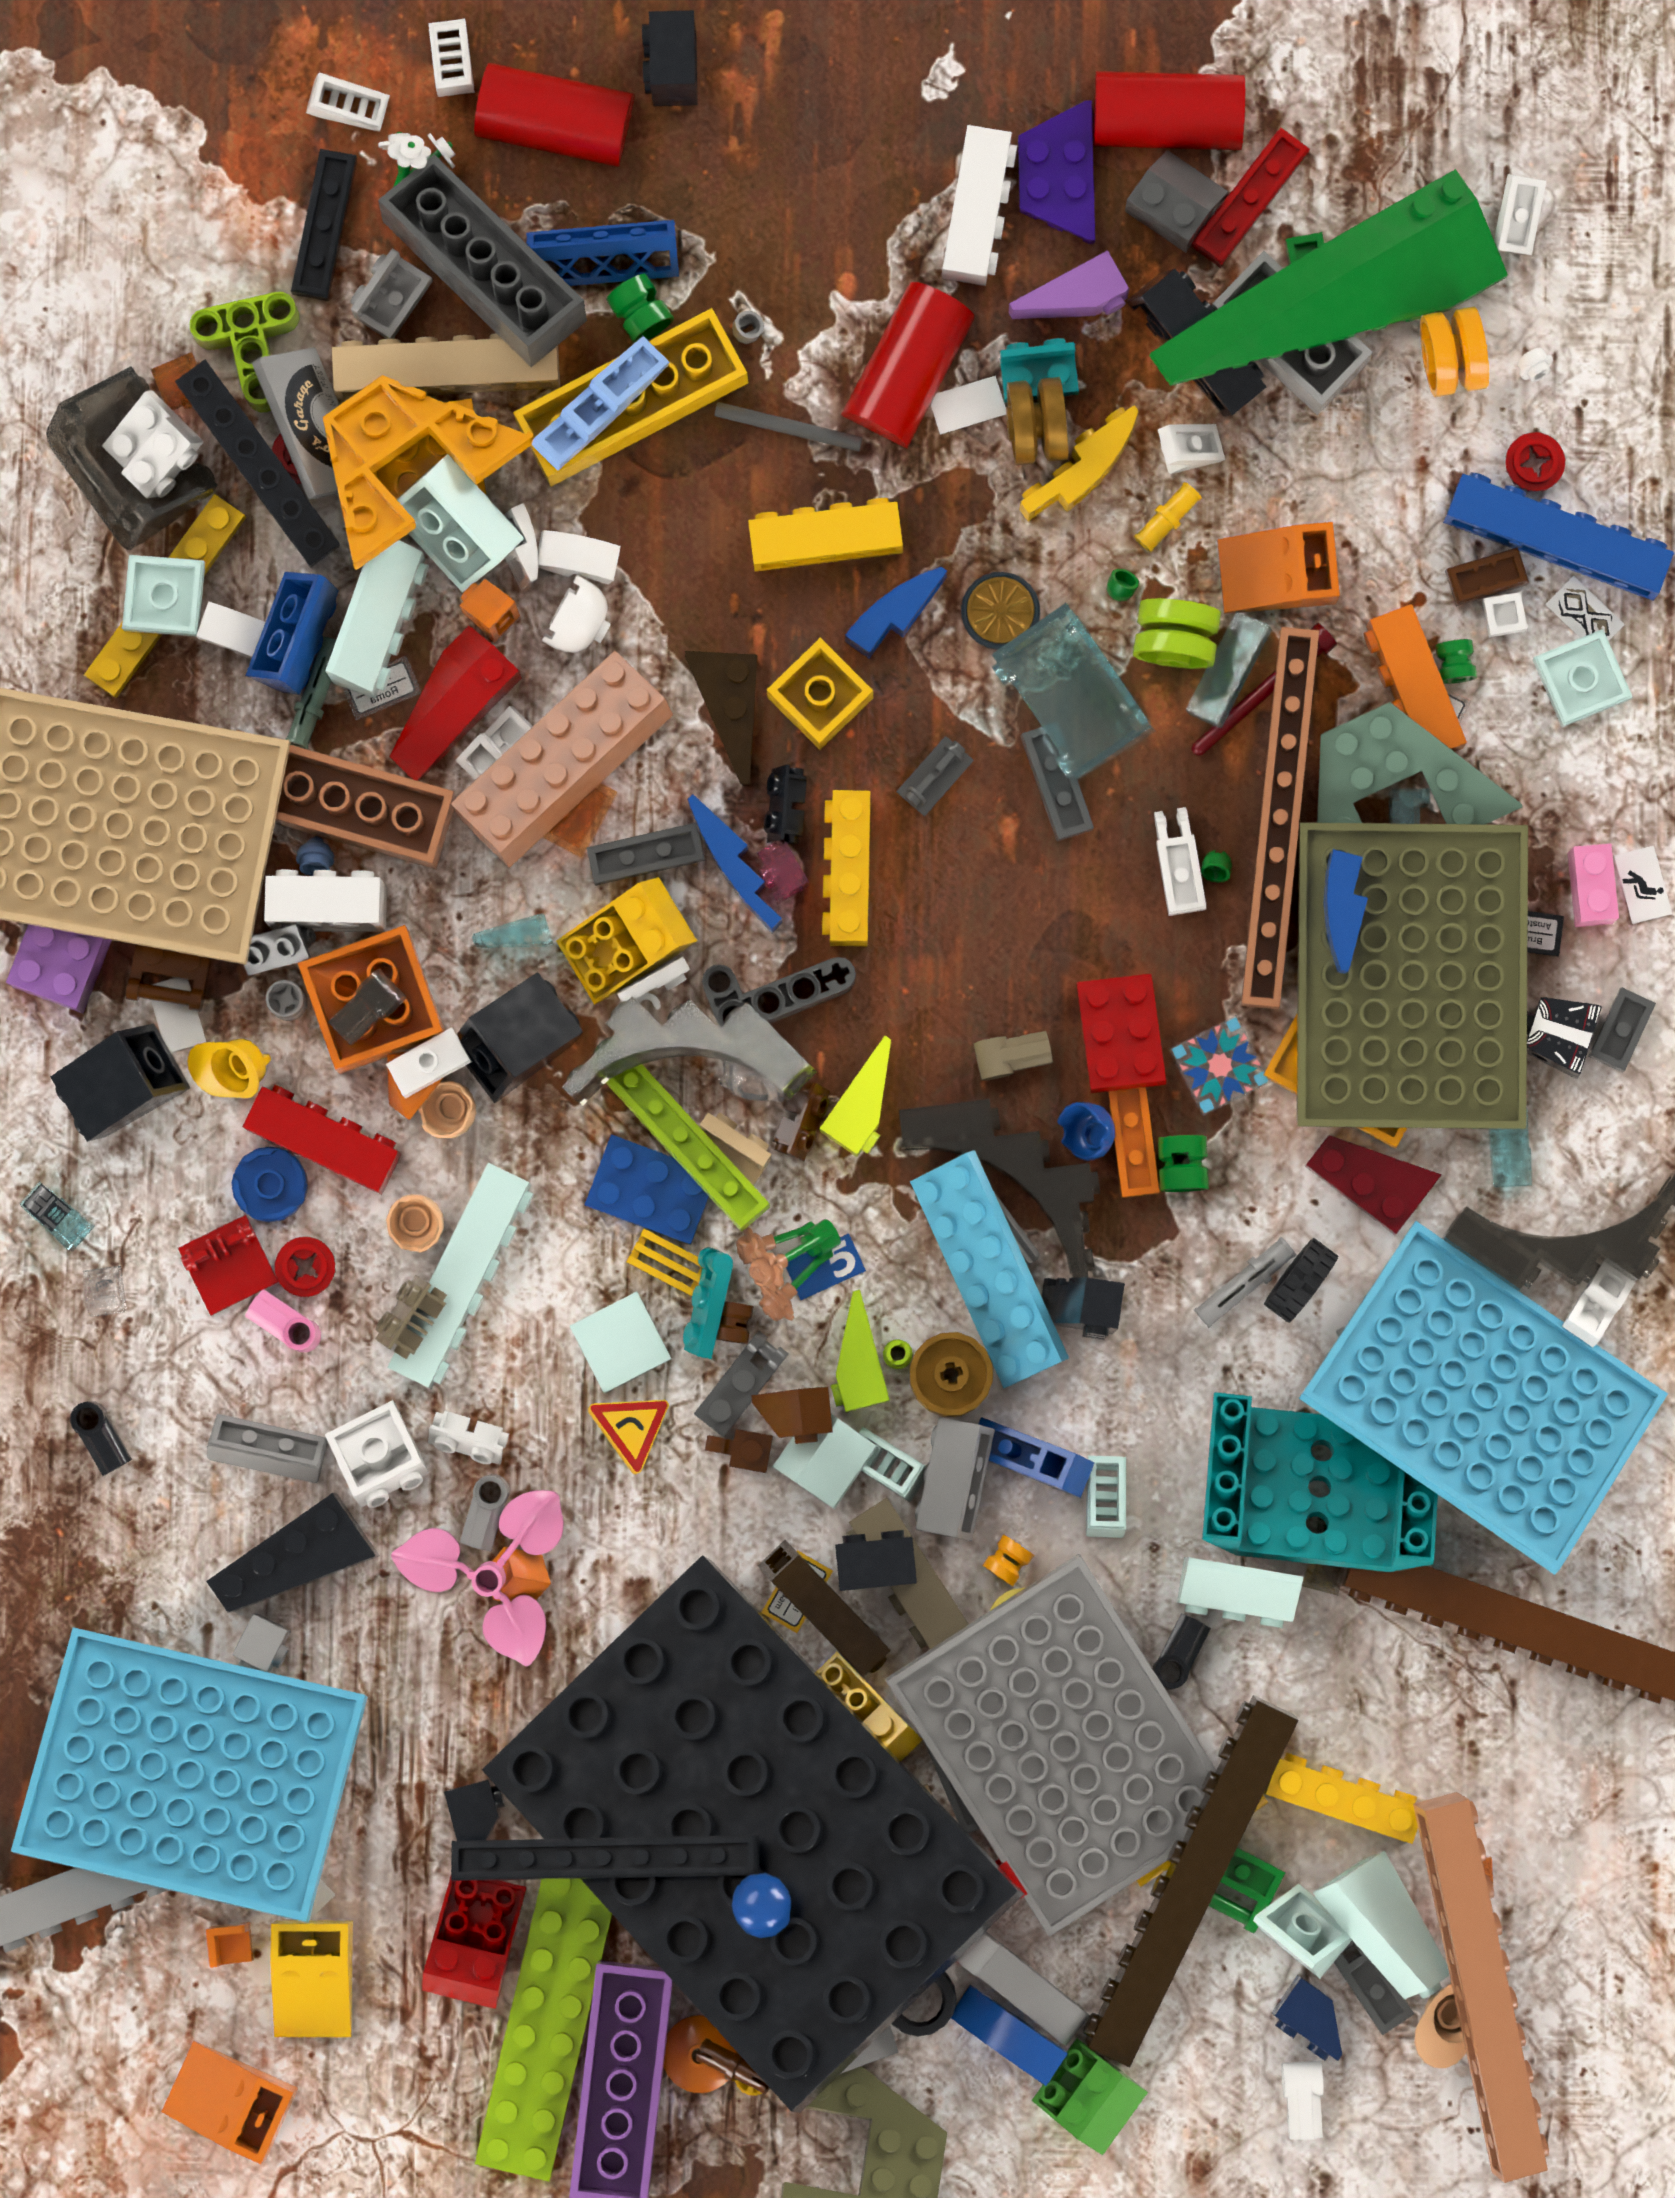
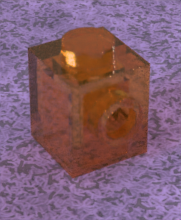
M192 352L151 369L164 402L172 410L182 406L184 409L193 408L175 383V380L200 363L197 362Z

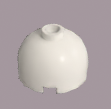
M578 575L573 580V583L578 585L577 590L575 591L571 588L567 590L549 624V629L554 631L552 637L545 633L542 638V642L563 652L577 653L587 649L593 640L601 643L611 624L605 620L608 605L603 593L591 582Z

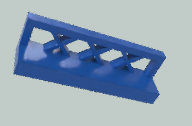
M674 220L526 232V244L543 261H553L561 267L556 273L569 286L622 282L640 274H647L649 279L679 277ZM669 250L671 266L655 267L646 259L654 251ZM626 254L634 260V263L624 270L616 269L609 262L616 255ZM589 257L598 264L590 273H580L572 265L579 258Z

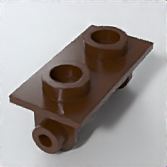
M803 1079L799 1080L798 1085L793 1086L785 1110L797 1115L795 1120L782 1117L773 1142L776 1143L775 1151L786 1155L790 1154L801 1161H805L807 1153L812 1150L815 1144V1131L819 1120L825 1115L829 1106L828 1096L830 1091L816 1082L811 1083Z

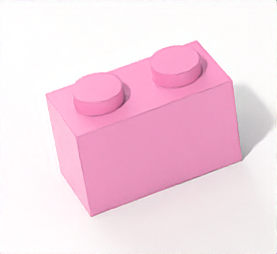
M1612 844L1573 847L1567 854L1575 927L1613 924L1619 919Z

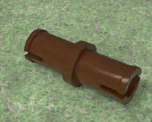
M708 2038L703 2041L699 2048L703 2053H697V2062H702L724 2073L725 2079L731 2082L738 2080L760 2091L762 2094H766L769 2091V2086L738 2052L734 2053Z

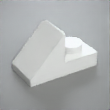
M1216 424L1167 425L1158 429L1167 470L1171 474L1225 460Z

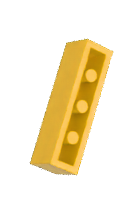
M875 498L868 500L865 506L852 507V503L843 502L832 504L829 506L830 510L815 512L813 507L794 509L792 511L793 515L778 516L777 512L759 513L755 515L756 519L748 520L754 570L756 572L903 553L897 502H889L888 498Z

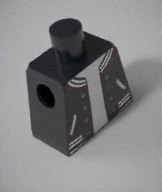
M1541 997L1535 1013L1527 1011V1054L1578 1079L1602 1006Z

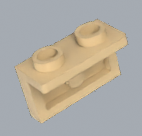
M707 1113L700 1124V1128L754 1186L772 1159V1154L766 1151L769 1145L754 1134L750 1133L748 1138L737 1132L735 1130L737 1124L722 1113H718L716 1117Z

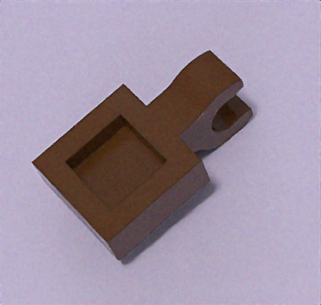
M735 1429L734 1440L707 1435L705 1451L731 1455L729 1467L766 1473L773 1436Z

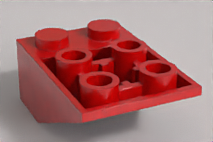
M450 1876L423 1971L421 1991L496 2009L527 1887L500 1880L452 1881Z

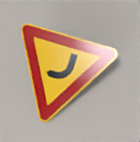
M666 1400L594 1403L588 1407V1413L629 1470L637 1475L643 1469L669 1403Z

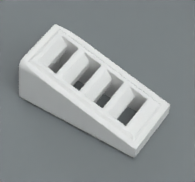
M458 19L428 23L438 97L474 93L466 20ZM459 30L460 37L438 39L439 32ZM461 44V50L440 52L439 47ZM462 58L463 62L449 65L441 64V60ZM464 71V76L443 79V73Z
M319 72L313 84L306 113L319 118L380 132L390 95ZM324 90L331 91L328 105L321 103ZM339 93L346 95L342 109L336 107ZM354 97L361 98L357 114L350 112ZM374 101L376 103L372 118L364 117L368 102Z

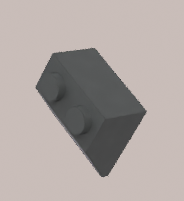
M1167 150L1147 170L1126 202L1125 212L1186 253L1194 239L1222 203L1228 191Z

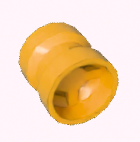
M1003 1534L997 1543L998 1550L994 1555L988 1556L982 1566L1013 1587L1019 1579V1571L1022 1566L1028 1565L1035 1555ZM1004 1553L1015 1560V1564L1004 1558Z

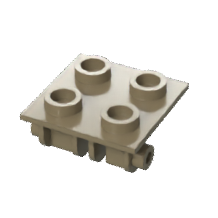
M417 1275L414 1276L412 1281L407 1279L402 1284L396 1295V1299L399 1300L392 1313L387 1311L381 1317L375 1331L379 1332L375 1339L390 1350L394 1343L397 1344L394 1352L405 1359L408 1358L410 1353L414 1355L423 1341L422 1337L406 1328L407 1324L424 1335L428 1333L410 1321L412 1316L416 1315L428 1324H434V1322L416 1311L417 1308L436 1319L446 1305L444 1299L447 1294L436 1287L429 1293L428 1290L431 1284Z

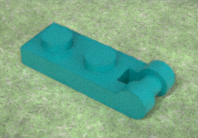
M706 1247L698 1255V1263L702 1267L699 1285L695 1287L692 1294L693 1311L690 1322L685 1326L683 1341L685 1351L698 1357L712 1359L732 1273L733 1260L728 1254L711 1247Z

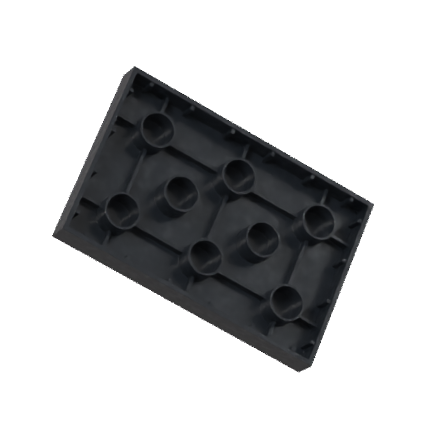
M704 1555L693 1563L482 1769L544 1839L759 1836V1873H767L780 1878L791 1897L790 1921L777 1935L758 1938L747 1934L737 1923L733 1914L732 1901L734 1891L737 1885L741 1883V1880L747 1876L590 1878L581 1880L791 2112L801 2113L1024 1895L1022 1890L712 1560Z

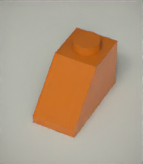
M484 579L479 585L476 582L470 585L460 598L463 601L459 605L462 613L494 643L520 617L515 601L487 579Z

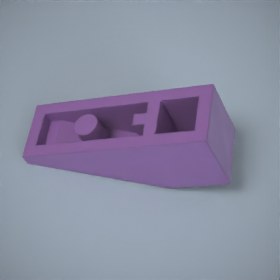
M1106 251L1009 303L1008 313L1012 319L1096 316L1103 311L1106 315H1109L1126 304L1124 300L1128 298L1129 287L1109 252Z

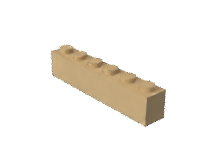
M497 333L491 334L490 339L475 340V337L472 335H457L453 337V341L439 342L435 337H419L415 339V343H401L398 339H382L378 341V345H363L362 341L351 340L342 342L340 347H332L333 389L337 400L349 399L381 375L398 381L404 387H414L425 391L427 395L560 388L558 346L534 366L530 367Z

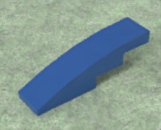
M692 794L688 798L690 809L703 841L721 873L745 906L773 934L783 923L782 918L758 896L766 887L765 881L741 860L748 851V845Z

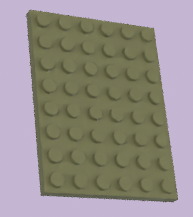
M1299 823L1296 1127L1526 1129L1528 825ZM1333 849L1363 857L1353 894L1368 898L1350 969L1346 974L1337 972L1325 927V875L1329 854Z

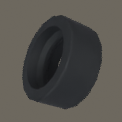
M946 1972L935 1981L942 1994L941 2009L937 2015L929 2021L915 2022L901 2014L892 2023L894 2027L904 2034L919 2037L931 2035L948 2023L954 2014L957 1998L955 1986Z

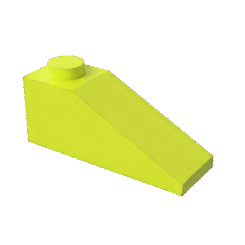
M887 1036L883 1037L820 1127L821 1133L856 1157H858L862 1150L868 1154L881 1136L875 1131L879 1127L891 1047V1039Z

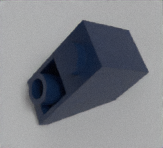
M1297 1975L1271 2012L1279 2019L1275 2026L1293 2039L1298 2033L1310 2041L1307 2049L1322 2060L1326 2061L1331 2056L1339 2061L1342 2056L1333 2000Z

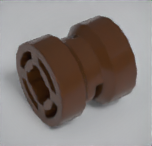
M725 1301L716 1340L748 1344L750 1333L747 1330V1323L752 1318L754 1306Z

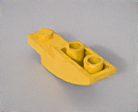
M1135 405L1126 411L1123 407L1115 410L1105 419L1107 424L1096 432L1093 428H1090L1074 440L1076 446L1073 447L1072 457L1077 463L1073 465L1069 461L1053 472L1054 479L1044 486L1038 482L1022 494L1024 499L1020 502L1019 510L1027 521L1057 501L1060 502L1066 512L1070 511L1102 482L1114 467L1131 437L1139 412Z

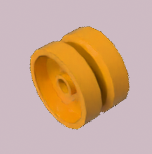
M1475 306L1455 310L1451 318V326L1442 312L1423 315L1420 322L1422 357L1432 395L1434 397L1454 394L1458 386V379L1468 392L1486 389L1489 386L1488 351L1482 321Z

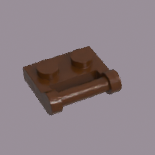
M136 944L130 978L127 983L126 999L138 1001L139 998L186 1005L189 1006V1010L201 1012L212 958ZM144 973L194 981L192 991L143 983Z

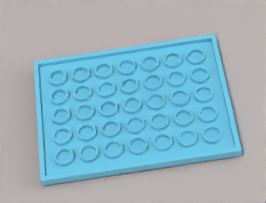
M1415 1221L1305 1387L1299 1399L1555 1575L1566 1561L1668 1393L1598 1345L1591 1347L1563 1328V1321Z
M73 1627L11 1852L309 1923L368 1697L360 1693Z

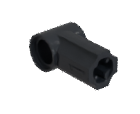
M87 1401L73 1408L70 1414L71 1426L79 1434L102 1476L132 1460L109 1420L106 1408L96 1401ZM85 1408H92L98 1414L99 1421L93 1429L85 1428L80 1422V1414Z
M1182 1613L1158 1660L1152 1667L1165 1690H1174L1187 1681L1189 1671L1211 1630L1204 1623ZM1173 1662L1180 1669L1179 1679L1175 1683H1168L1161 1677L1160 1669L1163 1663Z

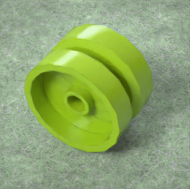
M1155 598L1140 601L1137 623L1146 630L1136 634L1133 656L1148 663L1168 667L1189 669L1213 667L1217 645L1207 637L1218 633L1221 611L1206 604L1178 599Z

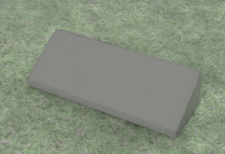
M217 1414L207 1444V1458L216 1462L317 1483L328 1441L326 1437Z

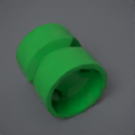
M647 274L636 275L616 287L606 298L615 316L625 319L623 328L633 344L643 336L647 340L654 338L674 321V317L664 301L655 299L657 290Z
M1177 1135L1158 1138L1159 1160L1165 1164L1159 1170L1160 1192L1208 1190V1168L1202 1165V1161L1208 1157L1207 1136ZM1178 1156H1188L1189 1164H1177Z

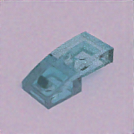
M1526 1107V1129H1489L1493 1187L1532 1186L1528 1108Z

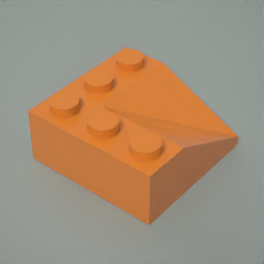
M405 925L298 963L331 1060L339 1074L387 1058V1054L415 1048L445 1031L411 934Z

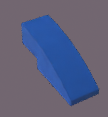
M938 567L894 588L859 617L845 634V642L870 659L890 630H893L903 638L946 580L947 570L943 567Z
M1333 849L1329 854L1325 875V927L1337 972L1346 974L1350 969L1368 898L1353 894L1363 857Z
M971 1984L955 2006L954 2014L951 2017L952 2020L1045 2086H1047L1068 2054L1065 2049L1035 2030L1034 2027Z

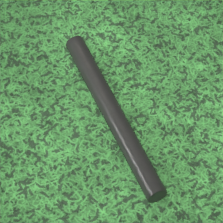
M722 402L717 403L715 410L716 417L860 451L863 438L860 436Z

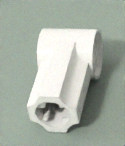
M1321 2061L1282 2063V2088L1284 2098H1287L1289 2139L1314 2140L1323 2138L1320 2096H1323Z

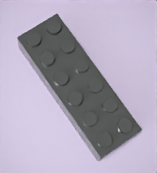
M435 154L427 160L424 168L415 169L378 200L382 221L530 367L534 366L587 321L584 299Z

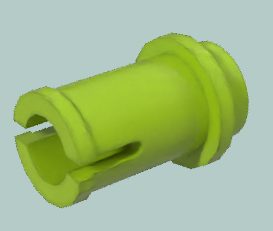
M900 1339L888 1342L883 1350V1359L886 1365L896 1370L907 1367L913 1357L910 1345ZM900 1347L904 1350L905 1357L895 1361L891 1357V1350Z

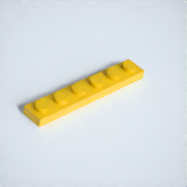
M214 494L168 558L204 560L205 576L245 521V514ZM122 621L84 676L114 698H117L162 634L124 631L122 629Z

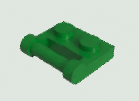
M1237 1847L1220 1882L1257 1902L1252 1911L1215 1892L1209 1907L1244 1924L1243 1929L1254 1934L1258 1929L1257 1924L1253 1921L1255 1916L1270 1905L1286 1872Z

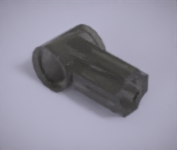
M381 969L376 970L367 977L357 988L356 995L328 1021L351 1046L379 1019L383 1020L391 1015L406 999V995Z

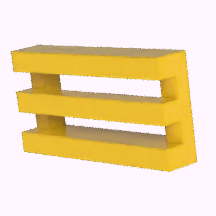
M643 1229L626 1262L692 1297L695 1287L699 1285L702 1267L698 1273H695L649 1249L645 1244L649 1240L701 1267L698 1263V1256ZM640 1253L694 1280L691 1287L638 1260Z

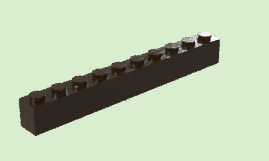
M1255 1695L1252 1696L1249 1703L1244 1701L1240 1706L1235 1718V1722L1239 1725L1233 1737L1227 1736L1220 1747L1218 1757L1222 1758L1216 1772L1210 1770L1203 1782L1201 1791L1205 1795L1199 1807L1193 1805L1186 1817L1184 1826L1188 1827V1830L1183 1840H1176L1169 1852L1167 1861L1171 1862L1165 1876L1160 1874L1152 1887L1150 1895L1154 1899L1149 1910L1142 1909L1135 1922L1134 1930L1137 1931L1132 1945L1126 1943L1121 1950L1117 1960V1965L1121 1967L1114 1980L1111 1978L1107 1980L1100 1995V1999L1104 2002L1098 2014L1092 2013L1086 2022L1083 2034L1087 2035L1085 2041L1088 2048L1130 2068L1299 1720L1294 1714Z

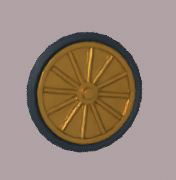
M992 572L975 580L967 589L961 605V617L965 629L979 644L996 650L1010 649L1027 641L1034 633L1039 622L1040 603L1032 586L1023 578L1008 572Z

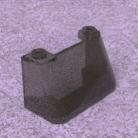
M132 366L60 402L46 431L47 441L53 453L116 540L127 550H132L146 542L212 495L217 487L212 471L206 465L194 462L190 467L178 473L174 478L176 484L167 495L161 498L153 497L147 499L121 473L124 468L102 447L143 393L150 390L146 380L138 376Z

